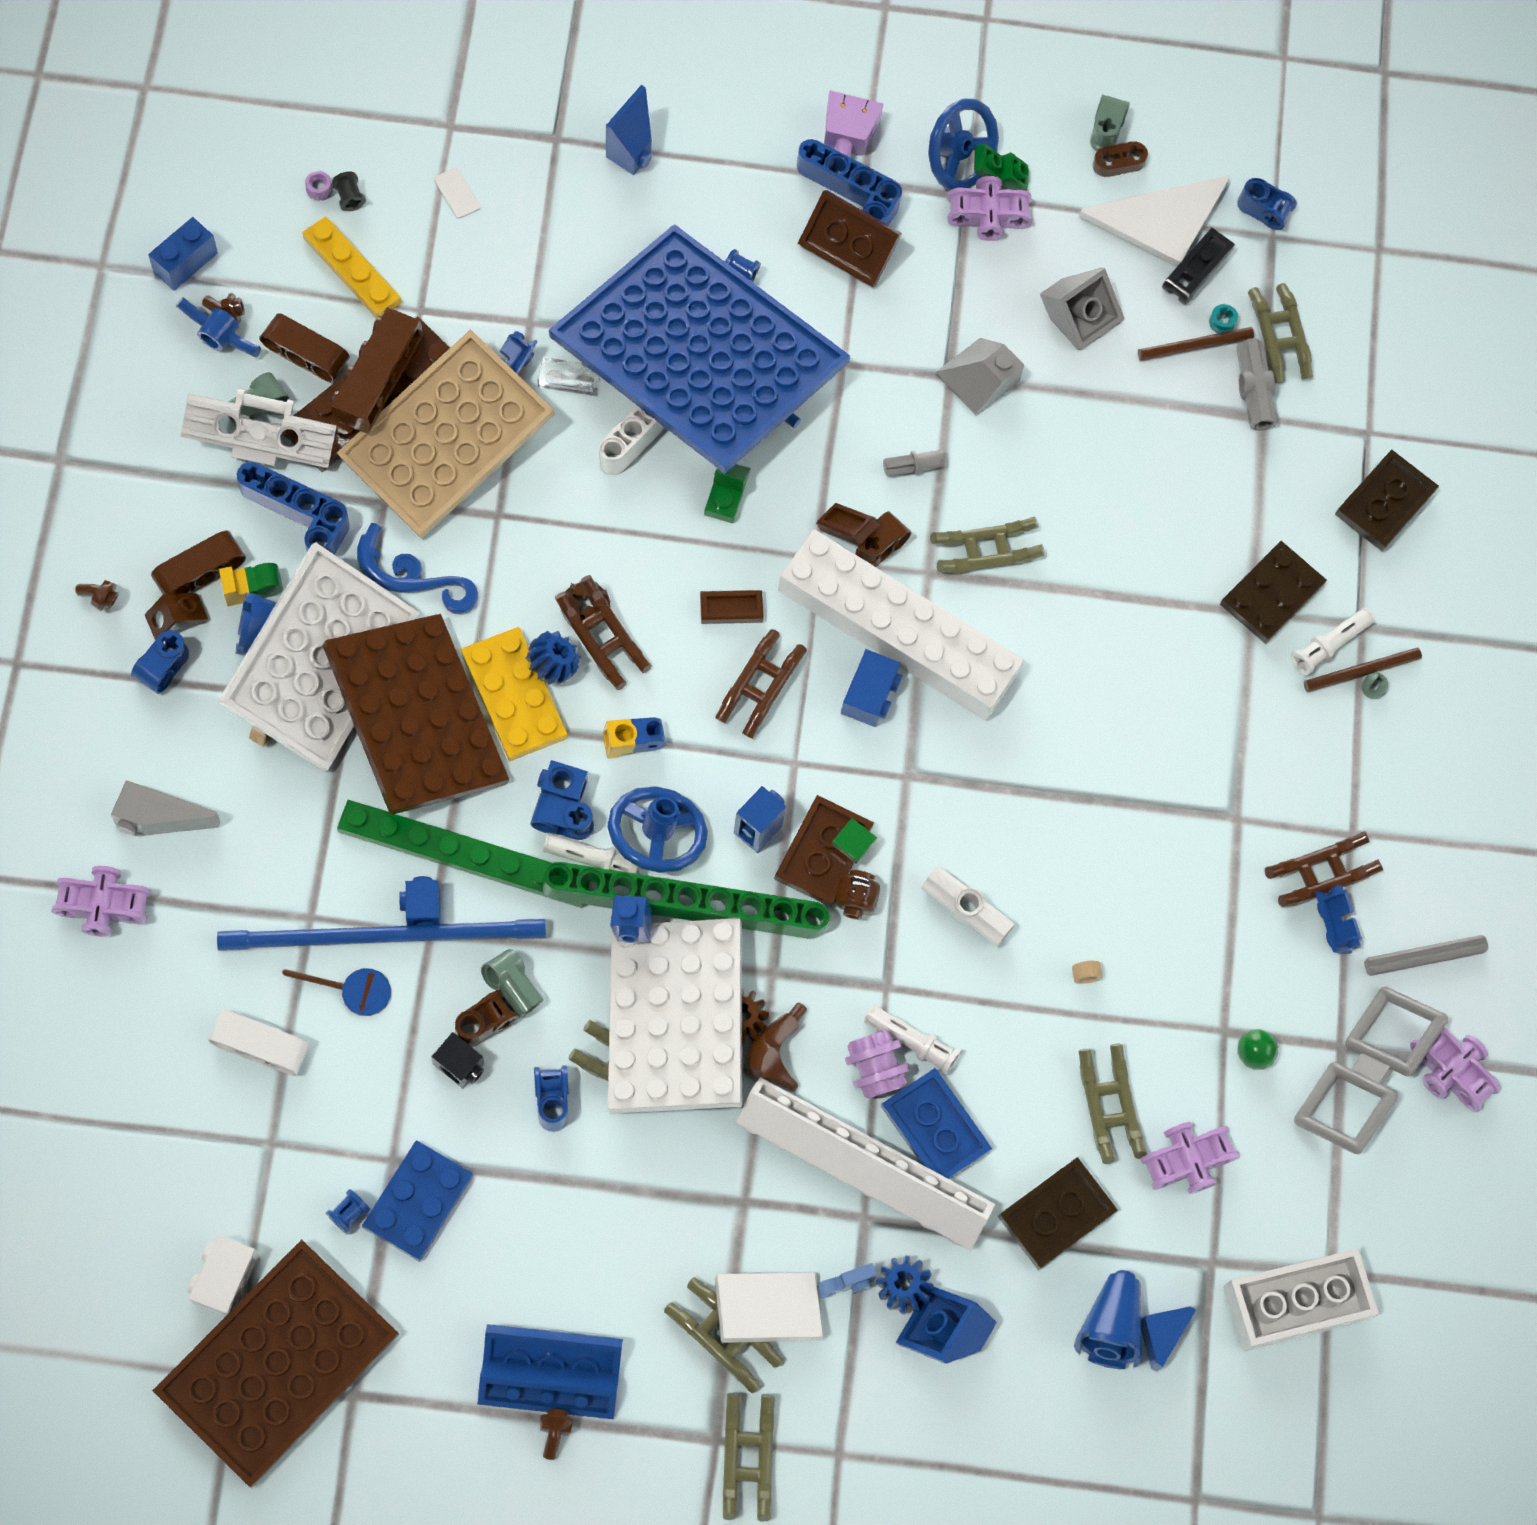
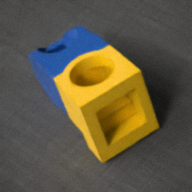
M656 717L606 721L602 732L607 759L618 758L620 754L655 751L666 746L662 720Z

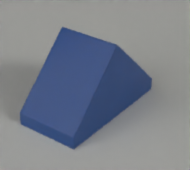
M1189 1306L1146 1315L1141 1319L1142 1336L1151 1369L1157 1372L1164 1366L1196 1309Z

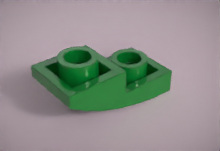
M985 143L975 146L974 172L981 177L996 176L1002 180V186L1005 188L1028 190L1029 168L1027 163L1012 152L1001 156Z

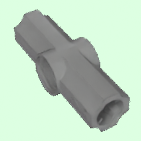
M1257 338L1247 339L1238 343L1236 347L1240 367L1239 393L1241 398L1246 401L1250 428L1256 431H1264L1275 427L1277 424L1273 400L1275 380L1273 372L1268 370L1263 341H1259Z

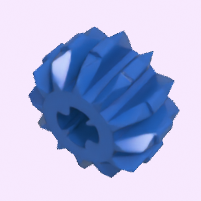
M546 631L529 644V652L525 659L531 663L529 670L537 672V680L545 678L548 685L552 683L560 685L577 672L581 656L575 653L578 646L569 643V636L562 638L559 631L554 633Z
M904 1256L903 1264L900 1265L896 1258H892L893 1268L890 1269L882 1266L880 1270L885 1277L876 1279L877 1286L883 1288L878 1293L880 1300L888 1299L886 1306L889 1310L894 1309L899 1304L900 1314H906L907 1305H911L913 1311L918 1312L919 1306L917 1301L928 1304L930 1299L924 1292L934 1290L933 1283L928 1282L932 1277L931 1271L922 1270L924 1264L921 1260L915 1261L911 1266L910 1256ZM907 1279L910 1289L903 1291L900 1281Z

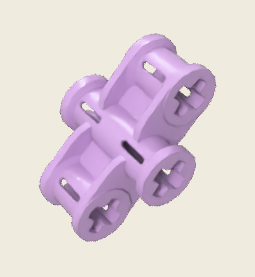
M984 176L976 181V189L955 188L947 193V200L950 202V213L947 216L948 223L956 227H978L977 236L980 239L994 241L1003 236V228L1023 229L1032 224V216L1029 214V204L1032 201V197L1025 190H1001L1002 180L1000 178Z
M109 866L92 867L93 881L73 878L57 879L56 886L59 890L56 904L52 906L51 912L67 918L87 919L81 929L85 934L98 937L110 936L112 930L109 927L110 921L129 924L146 923L147 916L144 915L146 900L151 896V890L140 885L116 884L117 879L121 878V871L117 868Z
M1444 1027L1422 1060L1432 1071L1431 1074L1428 1073L1423 1076V1084L1434 1096L1440 1099H1444L1448 1094L1447 1090L1450 1089L1468 1109L1473 1112H1479L1482 1109V1103L1491 1094H1497L1501 1090L1500 1084L1494 1076L1477 1062L1484 1060L1488 1056V1051L1477 1038L1471 1035H1466L1461 1045ZM1415 1039L1410 1043L1412 1051L1419 1040ZM1468 1053L1469 1056L1464 1059L1463 1057ZM1446 1074L1447 1077L1442 1080L1441 1078Z
M1185 1122L1166 1130L1164 1135L1166 1138H1170L1173 1146L1154 1151L1140 1158L1142 1164H1146L1153 1180L1151 1184L1152 1189L1157 1190L1187 1178L1190 1185L1188 1188L1189 1194L1203 1191L1217 1184L1216 1179L1211 1178L1208 1170L1223 1166L1240 1158L1239 1152L1234 1151L1227 1135L1229 1132L1228 1127L1222 1126L1195 1138L1191 1132L1193 1127L1191 1122Z

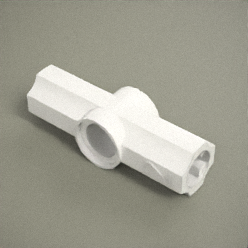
M939 865L931 872L921 886L923 891L951 911L957 922L969 925L996 947L1003 942L1015 925L988 904L978 890L966 887ZM969 901L973 903L976 910L971 912L965 911L961 907L960 902Z

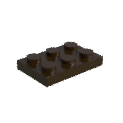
M1391 449L1337 509L1335 515L1383 552L1436 492L1439 485Z
M1280 541L1222 599L1220 605L1263 643L1267 644L1324 586L1327 579L1283 541Z
M1076 1157L1000 1213L998 1218L1037 1270H1040L1114 1215L1118 1209L1079 1158Z

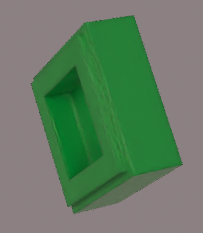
M851 818L834 838L831 845L857 864L875 843L877 837Z

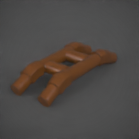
M587 575L580 582L586 591L588 599L597 611L581 620L582 618L574 605H572L566 592L557 594L555 600L565 620L575 631L597 664L600 672L611 682L616 690H621L626 685V681L618 673L607 656L622 647L626 656L642 673L649 671L652 665L619 622L592 576ZM605 621L614 637L599 646L589 630Z
M774 629L769 630L766 636L759 642L753 655L725 696L715 716L717 720L726 724L741 695L755 701L758 704L742 731V734L751 739L755 736L772 704L807 652L805 646L797 644L786 657L781 668L767 661L765 658L780 637L779 632ZM757 670L774 678L765 693L749 684Z
M1363 831L1355 836L1348 837L1331 846L1301 857L1266 867L1264 871L1268 879L1284 877L1299 871L1306 885L1304 888L1280 895L1278 897V904L1281 907L1302 904L1316 898L1315 892L1317 891L1329 893L1333 887L1353 885L1383 871V867L1379 859L1346 872L1339 857L1369 843L1370 840L1366 832ZM1327 860L1335 877L1318 883L1311 866Z

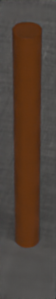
M1252 327L1138 349V358L1140 361L1253 339L1254 330Z
M1416 647L1304 681V688L1306 692L1322 689L1422 658V653Z

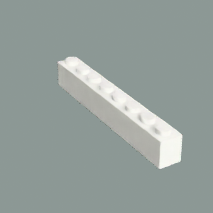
M761 1077L749 1093L736 1120V1123L743 1126L748 1132L758 1134L771 1141L777 1148L793 1153L802 1158L805 1163L817 1166L831 1174L836 1180L850 1184L861 1190L867 1197L875 1198L885 1203L895 1212L907 1215L918 1221L926 1229L934 1230L949 1238L954 1244L964 1246L969 1250H972L995 1205Z

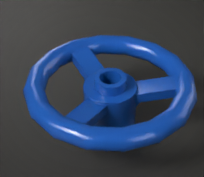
M962 98L948 105L935 122L930 134L928 148L930 168L938 183L948 190L972 188L976 185V181L981 178V176L974 172L973 175L963 180H954L960 160L967 159L972 151L975 150V146L985 143L996 152L998 150L999 133L997 121L987 105L978 99ZM973 110L978 113L986 125L987 137H973L970 131L963 130L960 112ZM940 155L948 157L945 170L942 167Z
M657 786L642 787L622 795L611 808L607 825L612 844L623 858L639 868L658 873L680 871L695 863L706 848L708 829L703 814L690 799L671 789ZM656 799L650 803L648 810L634 804L640 800ZM678 807L682 809L685 813L680 814ZM622 814L643 824V833L651 840L649 857H645L632 849L624 839L620 827ZM693 826L695 830L694 844L688 852L675 859L662 860L664 842L673 836L674 830Z

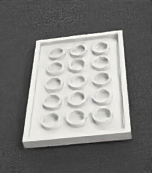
M315 542L309 548L217 703L319 769L327 771L354 724L323 649L325 640L414 620L419 612Z
M731 918L651 923L649 943L619 942L612 931L608 1110L610 1114L742 1107L741 920Z

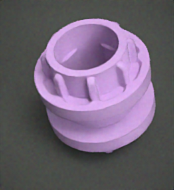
M880 1031L849 1042L847 1047L850 1056L845 1057L847 1066L856 1063L861 1079L852 1082L855 1089H862L864 1097L869 1099L906 1085L907 1081L904 1072L910 1070L907 1063L898 1066L893 1050L901 1048L899 1039L892 1040L889 1031Z

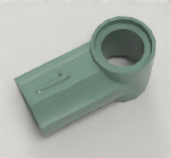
M269 372L255 378L250 388L244 392L287 402L290 398L273 374ZM236 397L229 400L228 402L235 403ZM243 405L241 409V414L249 416L251 420L265 412L269 414L275 413ZM228 416L234 426L237 427L235 419Z
M508 949L483 964L481 974L485 983L490 988L501 990L514 1011L521 1017L539 1006L544 999L524 974L525 966L521 957L514 950Z

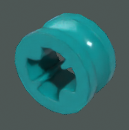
M1220 304L1213 309L1209 319V326L1216 333L1232 331L1237 322L1238 313L1231 305ZM1219 315H1224V319L1228 317V323H1222L1223 320L1219 321Z

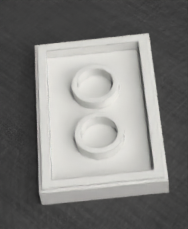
M730 1273L716 1275L715 1287L721 1343L820 1341L822 1339L823 1333L815 1273Z

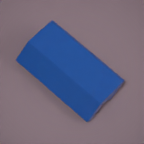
M487 1324L477 1405L547 1412L549 1409H561L567 1411L568 1415L614 1420L623 1339Z

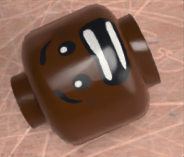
M851 870L850 874L842 876L839 881L835 903L840 909L844 910L843 915L845 917L861 920L863 915H870L875 912L880 894V885L875 881L873 874L860 870Z

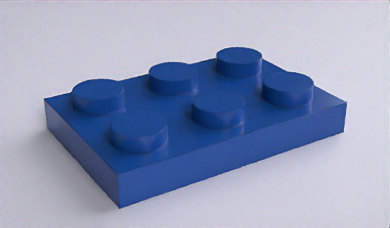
M936 1068L881 1104V1108L918 1161L923 1166L947 1179H951L993 1149Z
M416 1140L362 1224V1228L420 1262L473 1178V1173Z

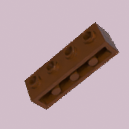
M387 307L382 317L379 316L375 320L372 335L368 341L362 343L355 365H351L348 368L343 386L340 391L337 390L332 396L330 406L335 421L369 434L424 336L419 319Z

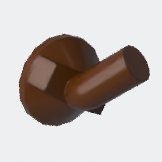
M229 293L226 299L220 300L221 303L209 295L203 298L202 306L210 311H213L215 308L222 309L232 315L238 323L241 322V316L245 315L242 299L240 297L236 298L234 293Z
M104 580L100 586L97 584L80 583L75 587V592L78 596H93L90 604L99 611H102L105 607L110 609L119 595V592L115 591L117 584Z
M549 1409L547 1414L540 1416V1431L548 1433L543 1452L545 1459L555 1460L561 1436L571 1433L574 1419L568 1416L567 1411Z

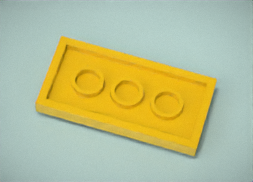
M519 627L461 649L463 659L509 762L568 739V734L543 679L537 680V672L529 670L531 663L525 659L529 652L528 645Z

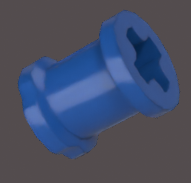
M736 249L730 252L725 261L752 282L755 280L761 266V262L757 260L753 262L739 255V251Z
M351 1189L346 1192L347 1196L333 1211L328 1210L325 1213L345 1234L350 1232L349 1227L363 1213H368L371 1210Z

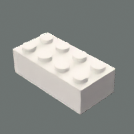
M1359 1249L1233 1279L1223 1286L1242 1352L1368 1321L1379 1314Z

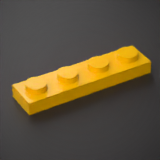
M326 216L302 232L303 239L376 319L379 316L382 317L387 307L394 309L401 304V297Z

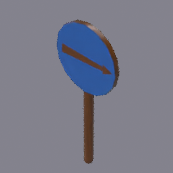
M362 968L356 970L346 978L344 984L284 969L282 971L284 976L342 990L344 1004L351 1012L359 1016H372L380 1013L387 1006L391 996V987L388 979L375 969Z

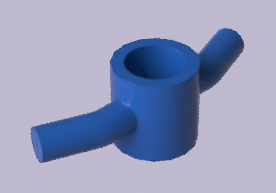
M184 297L176 304L178 309L194 322L201 325L197 336L208 347L222 351L228 343L253 357H258L260 354V346L235 334L239 328V323L228 312L215 308L207 316Z

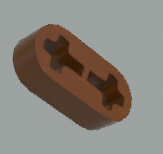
M1137 141L1100 148L1095 154L1092 163L1095 173L1102 177L1139 171L1145 165L1148 150L1142 143ZM1133 153L1134 156L1139 157V159L1135 160L1134 157L1129 156V154ZM1106 158L1107 162H1112L1111 165L1107 166L1106 162H1101L1102 159Z

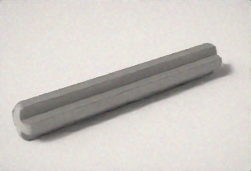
M1478 935L1368 957L1364 961L1367 974L1373 976L1482 954L1488 950V943L1484 935Z

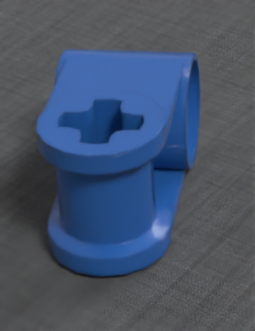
M1254 177L1245 183L1238 197L1237 205L1243 213L1259 220L1273 230H1282L1286 225L1288 214L1297 207V201L1290 193L1276 188L1261 178Z
M172 630L162 632L146 653L134 664L131 676L155 693H162L189 658V650L183 637L178 632Z
M550 793L539 794L530 822L531 827L534 829L575 840L587 839L594 830L593 814L588 805L564 799ZM579 818L584 819L579 822V825L574 824V822H577Z
M562 1065L561 1069L540 1070L539 1067H534L535 1097H537L539 1123L547 1131H559L565 1127L568 1120L567 1065ZM556 1107L561 1110L562 1114L558 1118L549 1119L544 1115V1112L548 1108Z

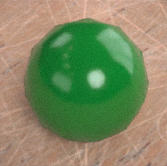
M1255 1029L1242 1035L1238 1041L1237 1054L1246 1067L1253 1070H1263L1274 1063L1278 1056L1279 1046L1276 1039L1270 1033L1261 1029Z

